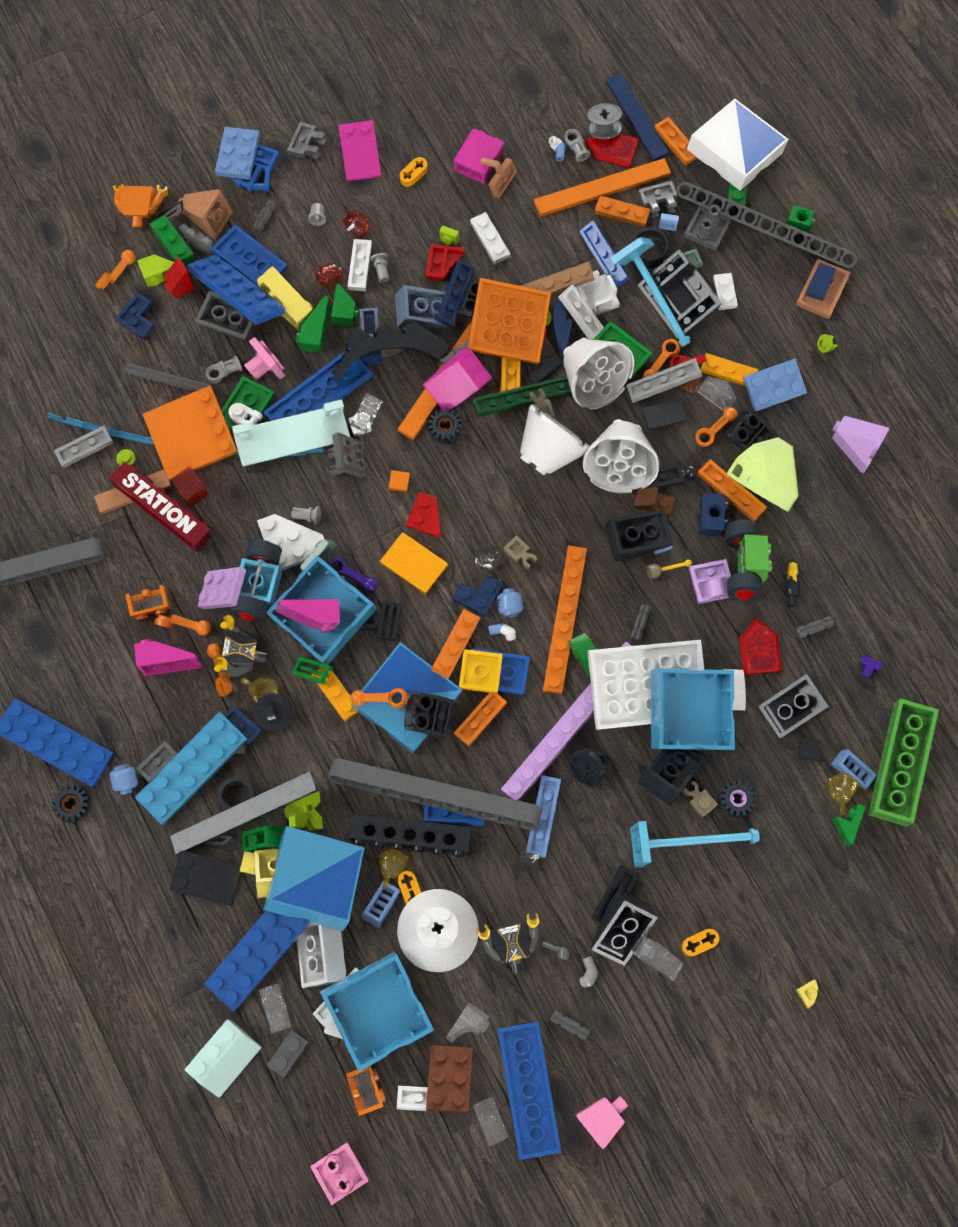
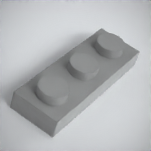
M102 426L54 450L61 466L65 468L114 442L106 427Z

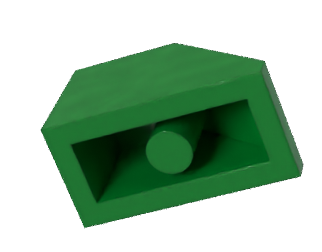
M336 284L331 314L332 323L336 326L354 327L355 321L359 319V310H356L355 302L342 286Z
M263 826L242 832L243 852L278 849L281 836L286 827Z

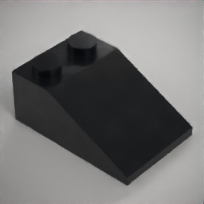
M664 510L611 518L605 525L614 562L632 559L673 546Z
M811 674L804 675L758 706L779 739L817 719L833 708Z
M662 749L638 783L671 806L706 758L694 749Z
M180 850L169 891L232 906L241 875V866Z
M618 889L607 905L590 947L591 950L625 966L658 918L652 905Z

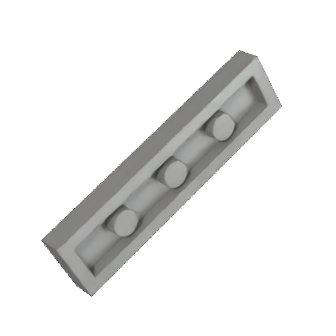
M696 358L629 383L626 386L632 402L635 403L700 378L702 373Z

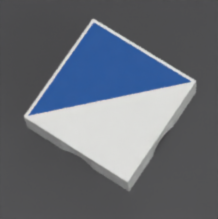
M734 99L692 134L687 150L702 162L714 168L724 179L741 191L762 169L768 167L783 153L788 139Z

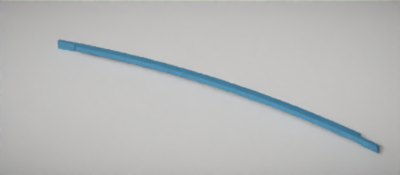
M48 413L49 416H47L50 419L89 431H94L101 427L69 417L63 420L62 417ZM106 428L110 436L154 445L152 437ZM316 448L288 456H303L306 453L324 452V449Z

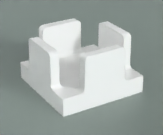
M596 270L593 271L594 281L575 287L595 316L618 308L620 305L616 297L617 287L611 275L606 276L604 274L599 276V272Z

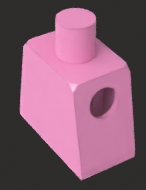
M621 1096L611 1104L604 1097L575 1116L598 1145L604 1149L625 1123L619 1114L628 1105Z

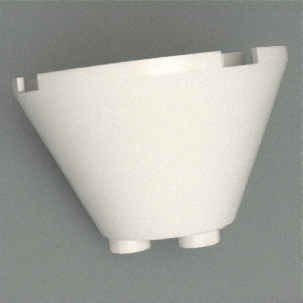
M582 338L565 348L563 352L564 367L572 396L581 407L599 409L610 404L624 391V384L628 378L631 379L634 357L631 350L622 343Z
M531 404L520 450L522 454L520 458L528 464L532 462L537 466L535 469L545 475L546 473L551 474L585 455V452L590 447L587 443L582 445L583 441L580 440L581 438L547 413L538 412L539 408Z
M615 420L585 452L583 469L590 477V481L599 488L615 493H631L633 489L646 488L655 480L659 471V460L639 425Z
M433 889L418 894L407 903L399 917L397 935L403 953L414 965L430 972H445L457 968L470 957L477 944L478 934L476 929H479L474 910L463 897L449 890ZM439 924V926H443L441 934L432 932L434 925Z

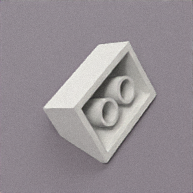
M311 922L297 938L302 988L334 984L346 978L341 930Z

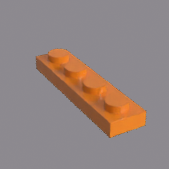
M711 459L698 471L697 475L718 493L725 494V499L751 521L754 522L766 510L767 506L736 480L727 475Z
M463 609L431 668L433 672L446 679L450 677L480 617Z

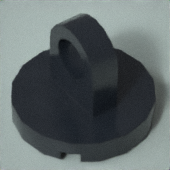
M274 692L266 693L254 704V720L265 731H280L291 720V704L281 694Z
M582 748L571 755L572 763H570V768L573 776L579 783L586 784V787H595L603 781L605 769L608 766V758L604 752L599 750L593 752L590 749Z

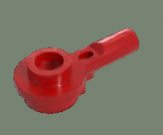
M676 355L671 359L670 367L696 358L697 363L707 362L706 355L686 358L685 355Z

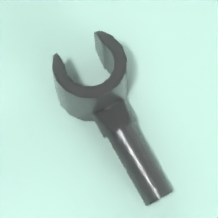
M543 942V947L558 952V959H569L570 952L567 948Z

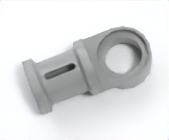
M569 129L565 133V144L574 151L576 160L582 162L591 153L586 149L584 139L579 131ZM575 135L577 139L570 141L568 136Z
M236 355L233 359L225 362L220 361L209 366L205 373L210 383L217 384L224 377H227L228 374L238 370L241 372L242 367ZM212 371L219 372L217 378H211L209 375Z

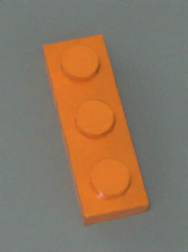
M669 117L654 126L658 135L685 166L697 159L695 155L687 150L690 141Z
M599 196L594 214L645 227L650 209Z
M489 693L454 732V735L469 747L503 709L507 701L497 693Z

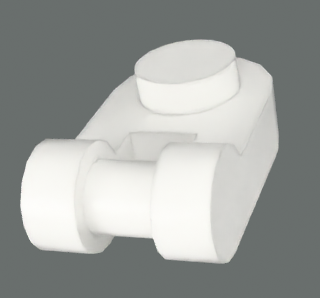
M235 403L229 408L231 420L239 425L251 422L253 426L263 418L260 412L252 410L241 403Z

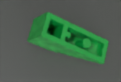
M324 296L302 324L300 333H297L296 343L299 344L300 351L322 353L330 310L329 296Z

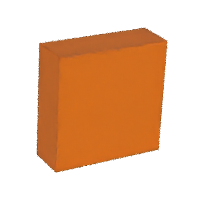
M391 470L389 490L407 492L410 473Z

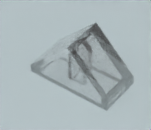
M709 376L705 378L697 390L698 393L723 411L731 407L736 399L728 381Z

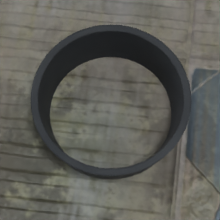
M643 229L634 236L632 242L641 236L653 235L660 238L666 245L663 254L656 258L640 256L645 267H657L663 263V260L667 259L668 240L657 229Z

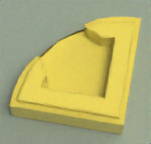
M815 979L796 990L807 1008H810L815 1003L818 986Z

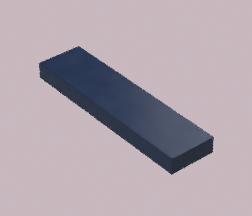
M461 259L456 262L435 320L449 328L453 326L475 267Z

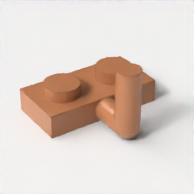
M482 158L481 165L493 167L496 170L495 176L488 185L493 196L500 198L517 173L512 159L508 158L505 159L502 165L499 161Z

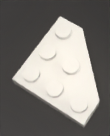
M276 514L257 520L264 540L274 543L282 549L280 561L277 565L280 566L281 571L302 564L304 558L314 551L315 545L324 539L323 534Z

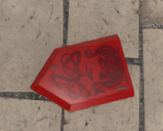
M619 134L610 139H598L591 136L584 139V141L590 147L596 160L629 169L639 138Z
M756 618L739 637L744 675L782 673L778 635Z

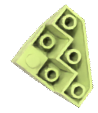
M779 437L750 446L736 458L727 472V475L786 511L790 510L798 497L793 446Z

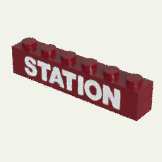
M124 462L109 477L113 487L195 552L210 539V526L205 521L200 522L191 510L188 509L186 511L181 507L182 504L177 499H171L167 496L168 493L163 488H157L148 476L143 477L134 465L131 464L129 466Z

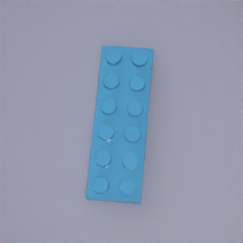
M218 712L135 798L161 825H165L248 739L221 712Z

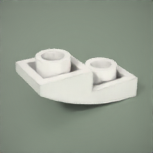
M724 669L734 670L733 710H745L746 690L743 670Z

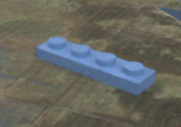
M543 775L541 777L536 805L542 808V813L537 830H530L526 849L527 855L541 858L546 857L561 779Z

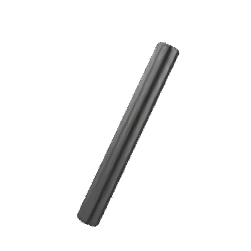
M127 363L125 371L128 374L194 392L209 386L206 383L132 363Z

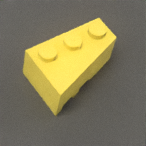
M272 266L257 279L258 286L285 307V313L282 316L300 331L302 324L313 312L314 308Z

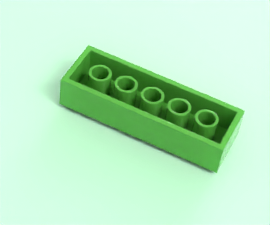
M899 699L894 703L868 813L869 816L906 827L914 823L939 712L938 709L904 699Z

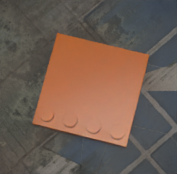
M480 278L467 349H471L474 352L539 364L551 292Z
M211 385L143 414L170 482L238 453Z

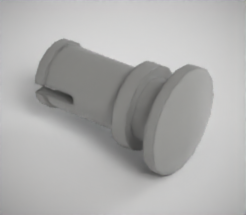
M378 253L370 258L374 262L373 265L377 270L379 282H387L390 279L387 271L388 263L386 259L388 255L386 253Z
M317 506L315 510L313 507H309V509L292 508L294 510L291 512L292 519L308 520V522L314 521L315 525L319 524L321 520L320 506Z

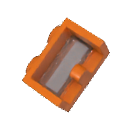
M159 585L160 589L142 590V594L131 596L129 593L125 594L130 616L133 619H137V621L148 619V615L151 614L156 616L167 614V610H171L167 588L164 585Z
M370 1065L361 1071L355 1070L346 1074L358 1116L384 1107L382 1102L386 1100L383 1090H378L376 1081H379L376 1068L372 1069Z

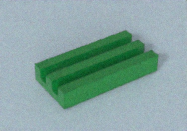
M299 656L291 674L325 685V679L329 678L330 675L328 673L333 668L330 665ZM305 663L318 668H322L324 670L323 672L312 668L302 666L301 664ZM298 670H302V671L309 672V673H312V674H315V675H319V676H321V677L318 678V677H315V676H312V675H308V674H305V673H302V672H298Z

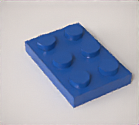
M477 648L472 649L474 651L503 654L498 692L524 696L530 657Z

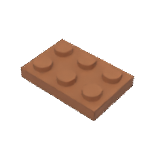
M817 259L796 306L829 319L851 272ZM819 263L836 268L823 302L806 296Z

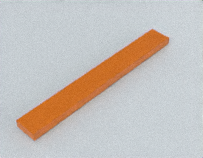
M665 158L536 198L534 199V204L539 216L542 217L599 199V196L605 197L671 175V171Z
M472 321L453 349L460 347L469 340ZM426 388L398 428V432L412 440L416 438L438 405Z

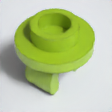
M828 334L821 335L817 343L818 349L823 353L834 350L837 347V344H833L832 339L834 337Z

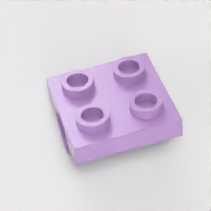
M726 559L689 567L698 604L729 598L727 595V579L731 574Z

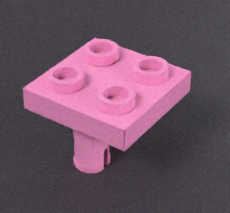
M255 337L249 342L257 351V355L244 366L256 380L269 370H272L279 380H282L285 374L282 372L284 367L262 340L258 342Z
M348 1142L310 1166L331 1205L369 1181Z

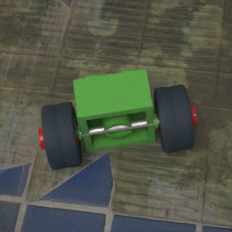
M750 520L733 521L725 528V541L729 547L739 549L738 573L727 579V595L735 601H753L761 597L762 585L764 581H767L768 572H771L772 561L769 560L771 543H768V536L760 535V528L756 522Z

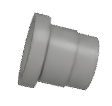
M320 203L312 204L308 215L309 223L314 226H321L326 222L324 206Z

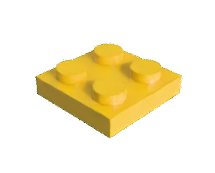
M464 649L459 688L498 694L503 654Z

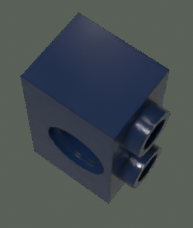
M702 493L700 498L699 535L722 536L723 531L728 525V519H725V512L727 513L728 501H725V494ZM715 512L718 517H712L710 513Z

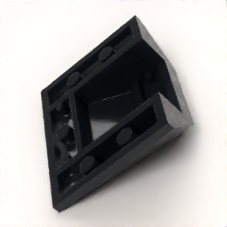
M680 249L650 274L685 335L722 305L715 292ZM641 281L638 284L639 288L677 337L646 281Z

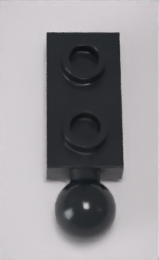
M680 464L659 468L657 477L646 488L658 487L660 489L683 484V477L694 479L698 474V470L691 464L686 465L683 470H681Z

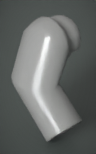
M592 956L583 959L587 971L580 978V984L584 988L591 987L598 975V970Z

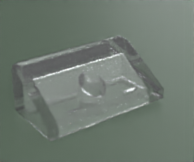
M493 1097L473 1105L489 1147L508 1138Z

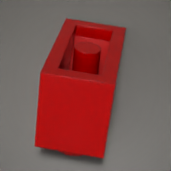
M176 259L164 276L166 281L164 286L168 294L172 293L175 299L195 290L181 259Z

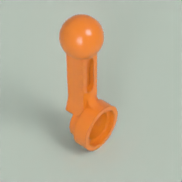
M125 250L121 254V261L112 273L105 272L95 286L98 289L104 290L109 282L113 284L125 267L134 263L136 258L134 252Z
M668 339L663 343L661 355L651 369L643 373V378L658 373L668 358H673L679 354L680 344L678 341ZM669 343L675 344L676 350L674 352L666 350V346Z
M732 407L725 409L723 416L710 429L701 428L698 430L695 437L696 443L701 447L710 446L714 441V436L726 424L737 419V410ZM703 434L708 435L710 438L706 443L701 442L699 439Z
M159 614L154 622L157 625L173 629L174 625L178 624L194 629L202 636L209 634L211 631V625L208 621L202 620L197 622L175 614L171 617Z
M212 643L207 648V654L213 659V662L217 658L222 657V647L217 643ZM219 671L220 677L216 679V689L219 695L223 697L232 692V684L229 679L232 676Z
M400 688L393 689L387 693H364L361 690H356L351 694L350 700L355 706H361L365 702H388L392 707L401 709L407 705L409 696L406 691ZM396 693H401L403 696L400 703H394L393 696Z

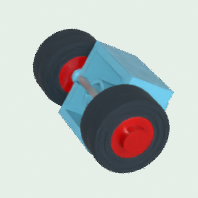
M253 539L249 541L245 554L247 559L242 558L240 567L246 569L237 605L230 607L231 614L245 621H263L267 607L271 608L275 603L282 577L280 566H277L282 554L281 547L266 540Z

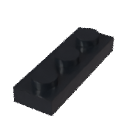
M620 865L591 918L600 924L607 905L617 890L620 889L630 894L639 875L624 865Z

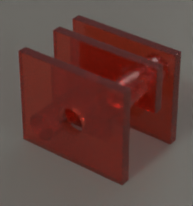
M190 466L170 479L189 507H192L209 495L206 486Z

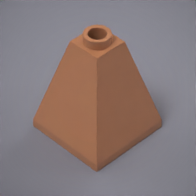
M218 189L185 194L179 200H183V214L215 240L233 213L221 190Z

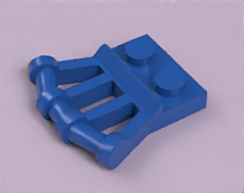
M258 144L253 168L256 169L250 181L240 178H226H230L237 187H245L251 192L254 190L270 192V176L280 157V153ZM264 171V183H256L260 174Z

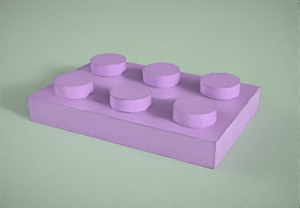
M236 567L208 571L204 578L203 590L199 595L198 607L213 609L236 606L246 569Z

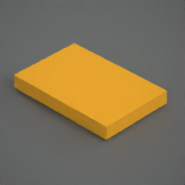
M403 532L380 560L382 565L425 595L448 567L447 562Z

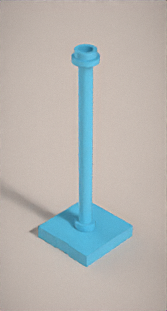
M640 237L613 255L611 260L614 264L626 265L631 261L635 262L677 335L678 343L682 348L691 342L690 337L685 336L640 258L642 253L654 246V243L651 239Z
M646 821L637 822L630 828L635 868L644 867L651 862L650 848L748 840L751 844L759 842V832L753 828L749 829V832L655 840H649Z

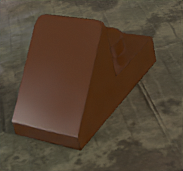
M658 487L638 489L634 508L649 512L664 510L665 516L670 517L675 497L657 493Z

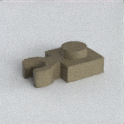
M540 388V395L537 398L531 392L530 398L536 403L534 405L539 408L538 412L542 411L551 417H555L550 400L545 399V392Z
M517 535L503 548V551L516 563L521 559L526 569H530L527 560L531 559L535 563L537 562V557L534 554L527 553L530 551V547Z
M692 781L690 784L693 786L694 791L690 792L685 787L683 793L693 798L689 804L703 818L718 804L706 790L700 793L698 784Z

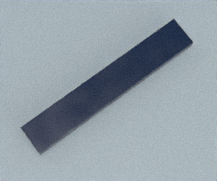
M622 73L607 78L606 84L651 160L654 162L667 157L669 151Z

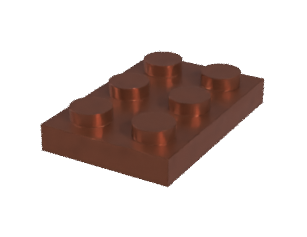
M431 1045L426 1111L469 1113L473 1048Z

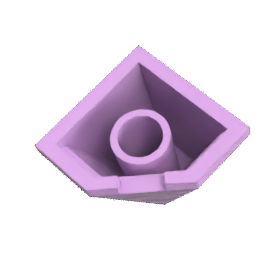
M844 416L842 421L837 420L832 430L835 433L832 439L860 472L864 473L883 442L889 428Z

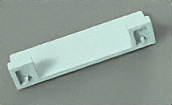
M342 400L325 403L322 409L252 426L251 422L232 426L242 466L332 445V435L337 432L350 437L343 413L344 405Z

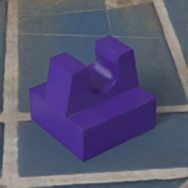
M865 655L860 658L858 663L863 666L860 675L865 678L870 677L872 671H880L882 663Z

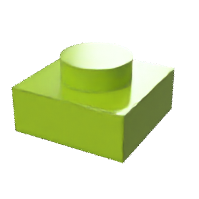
M442 225L439 231L440 241L447 245L457 246L459 231Z

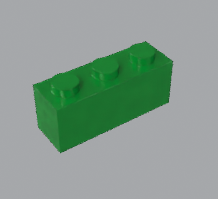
M163 215L150 223L154 236L172 261L175 262L176 259L180 258L186 270H188V264L196 262L194 255L168 218Z

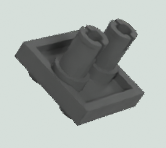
M711 205L709 210L699 206L684 233V237L716 251L731 223V219L720 215V208L717 205Z
M339 432L333 434L334 447L328 449V456L332 460L335 459L336 462L335 465L330 466L332 476L336 477L344 472L359 478L366 476L362 441Z

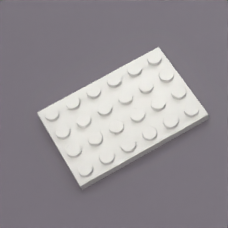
M701 640L588 650L596 730L651 724V670L658 668L687 669L691 671L704 670Z

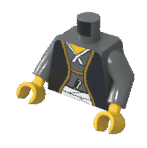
M231 615L223 617L225 621L220 626L223 629L229 628V631H226L222 657L214 661L219 664L214 667V670L237 677L251 672L254 661L265 663L267 651L256 650L257 640L235 624L234 618Z
M537 913L535 920H530L529 914H527L526 923L490 931L488 926L484 925L486 928L484 933H480L479 929H476L485 951L495 961H501V964L510 963L513 974L525 971L522 959L529 958L530 954L535 951L539 939V916Z

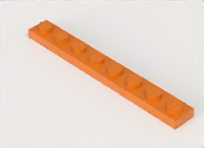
M568 545L543 692L562 695L570 650L568 641L572 639L587 548Z

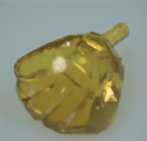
M244 678L241 679V682L249 687V693L255 702L266 693H278V682L274 679L259 678L252 683Z
M837 774L827 779V787L830 795L835 800L840 801V814H845V802L849 801L854 795L857 781L848 774Z
M389 849L379 855L380 871L382 876L385 877L382 888L387 889L390 878L398 877L405 871L409 863V858L399 850Z

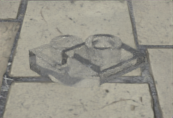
M185 223L179 226L182 237L190 245L204 253L213 254L211 250L213 242L209 236L205 237L201 231L196 234L193 228H188Z
M366 393L350 425L367 434L383 401Z
M279 983L260 989L259 993L271 1034L290 1028L291 1024Z

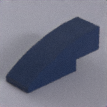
M555 300L553 336L560 358L564 360L563 352L569 344L573 320L567 319L568 310L561 301Z
M378 308L360 309L361 330L375 338L373 333L379 326ZM381 350L364 356L363 363L365 365L382 364Z

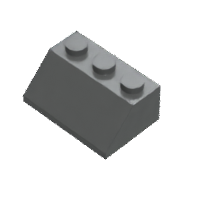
M212 291L208 292L195 320L196 324L243 340H247L254 335L259 327V324L255 325Z

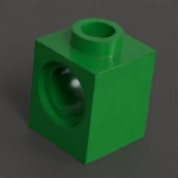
M793 205L787 224L807 232L808 228L812 229L815 219L812 216L814 211Z

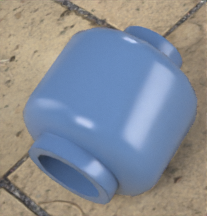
M505 589L502 594L498 595L499 613L503 614L506 618L519 616V613L523 610L522 595L515 592L514 589Z
M129 764L115 766L113 771L110 772V780L114 791L127 794L133 792L132 788L138 785L135 768L129 767Z

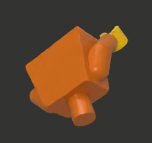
M121 184V186H118V189L116 185L113 186L115 191L114 204L125 217L132 218L133 228H143V218H152V214L156 213L164 197L168 196L167 186L161 190V185H157V192L152 186H123Z

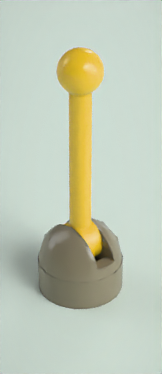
M686 560L684 563L662 568L658 564H650L646 567L647 575L650 580L660 577L662 571L683 566L690 567L692 561Z

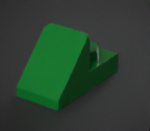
M857 804L849 809L846 817L849 821L837 816L832 819L845 846L849 847L854 843L865 810L863 805Z

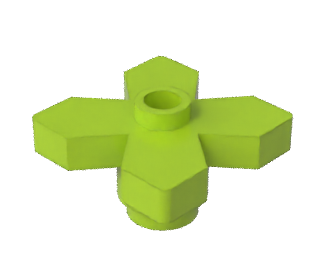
M319 791L286 806L285 816L289 820V827L301 829L306 824L309 830L323 829L322 817L315 810L316 806L320 803Z

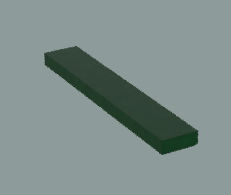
M564 376L472 399V405L477 418L536 404L530 398V393H534L537 398L540 395V388L546 394L545 399L549 400L572 395L568 378Z

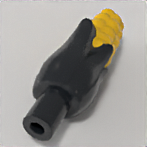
M794 562L789 564L787 574H785V594L788 597V606L790 607L796 606V597L800 594L801 572H798L797 564Z

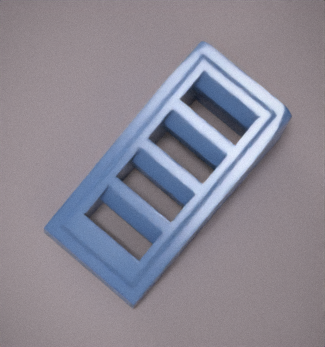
M849 749L840 751L831 764L836 770L863 790H867L877 776ZM853 763L854 766L849 770L848 768ZM860 768L861 770L856 776L855 773ZM865 773L868 774L863 781L860 780Z
M383 880L364 910L362 918L380 928L401 890ZM383 890H386L387 892L393 894V896L390 897L384 894ZM379 897H381V898H383L384 900L388 901V904H386V903L380 901V900H379ZM375 904L378 905L379 907L383 908V909H384L383 912H382L381 910L375 908V907H374ZM371 912H373L374 914H376V915H378V916H380V917L378 918V917L374 916L373 914H371Z

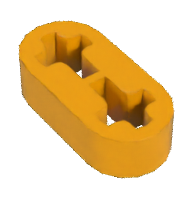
M418 157L410 162L400 172L401 184L405 187L414 185L426 174L428 170L427 161L424 158Z
M404 871L399 875L398 883L407 904L408 900L411 899L410 891H413L414 895L417 896L421 893V890L412 872ZM405 875L413 878L410 881L412 886L410 889H408L406 883L402 884Z
M706 929L683 941L681 946L682 952L690 957L698 955L715 947L719 942V935L713 929ZM706 933L714 936L713 944H710V942L702 943L701 940L707 937ZM688 941L691 944L699 943V946L694 948V953L691 950L687 951Z

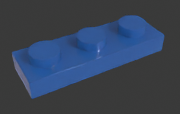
M427 805L424 807V822L446 825L484 826V819Z

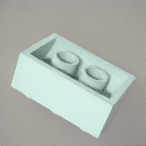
M227 1019L185 1068V1071L200 1085L220 1098L262 1047L232 1020Z

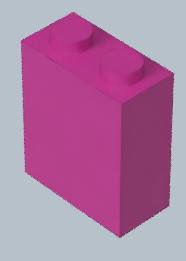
M473 128L453 160L454 171L485 184L494 168L481 165V159L487 158L499 161L504 153V142L499 138L489 136L485 132Z

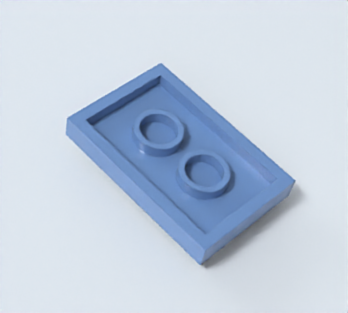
M224 128L215 168L216 176L251 179L260 137L258 130Z
M796 359L743 377L755 412L807 393Z

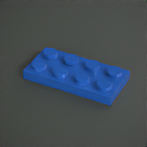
M236 225L211 248L212 253L218 255L256 286H258L257 279L272 266L281 275L288 269V265Z

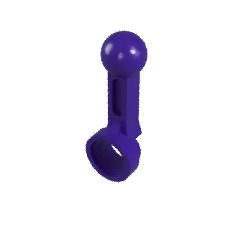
M342 558L330 560L328 565L331 568L335 562L343 565L342 570L336 571L340 576L345 575L361 584L366 592H374L377 589L378 583L376 579L372 577L367 578L349 568Z

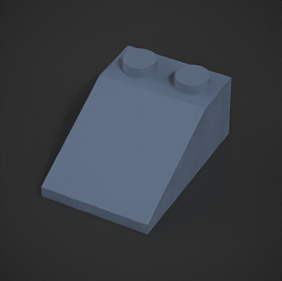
M403 285L395 294L397 328H403L406 323L410 324L412 321H415L425 329L449 328L435 320L445 291Z

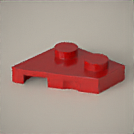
M431 244L426 279L444 281L455 267L456 262L464 255L465 248Z
M419 492L406 522V527L440 539L437 498Z

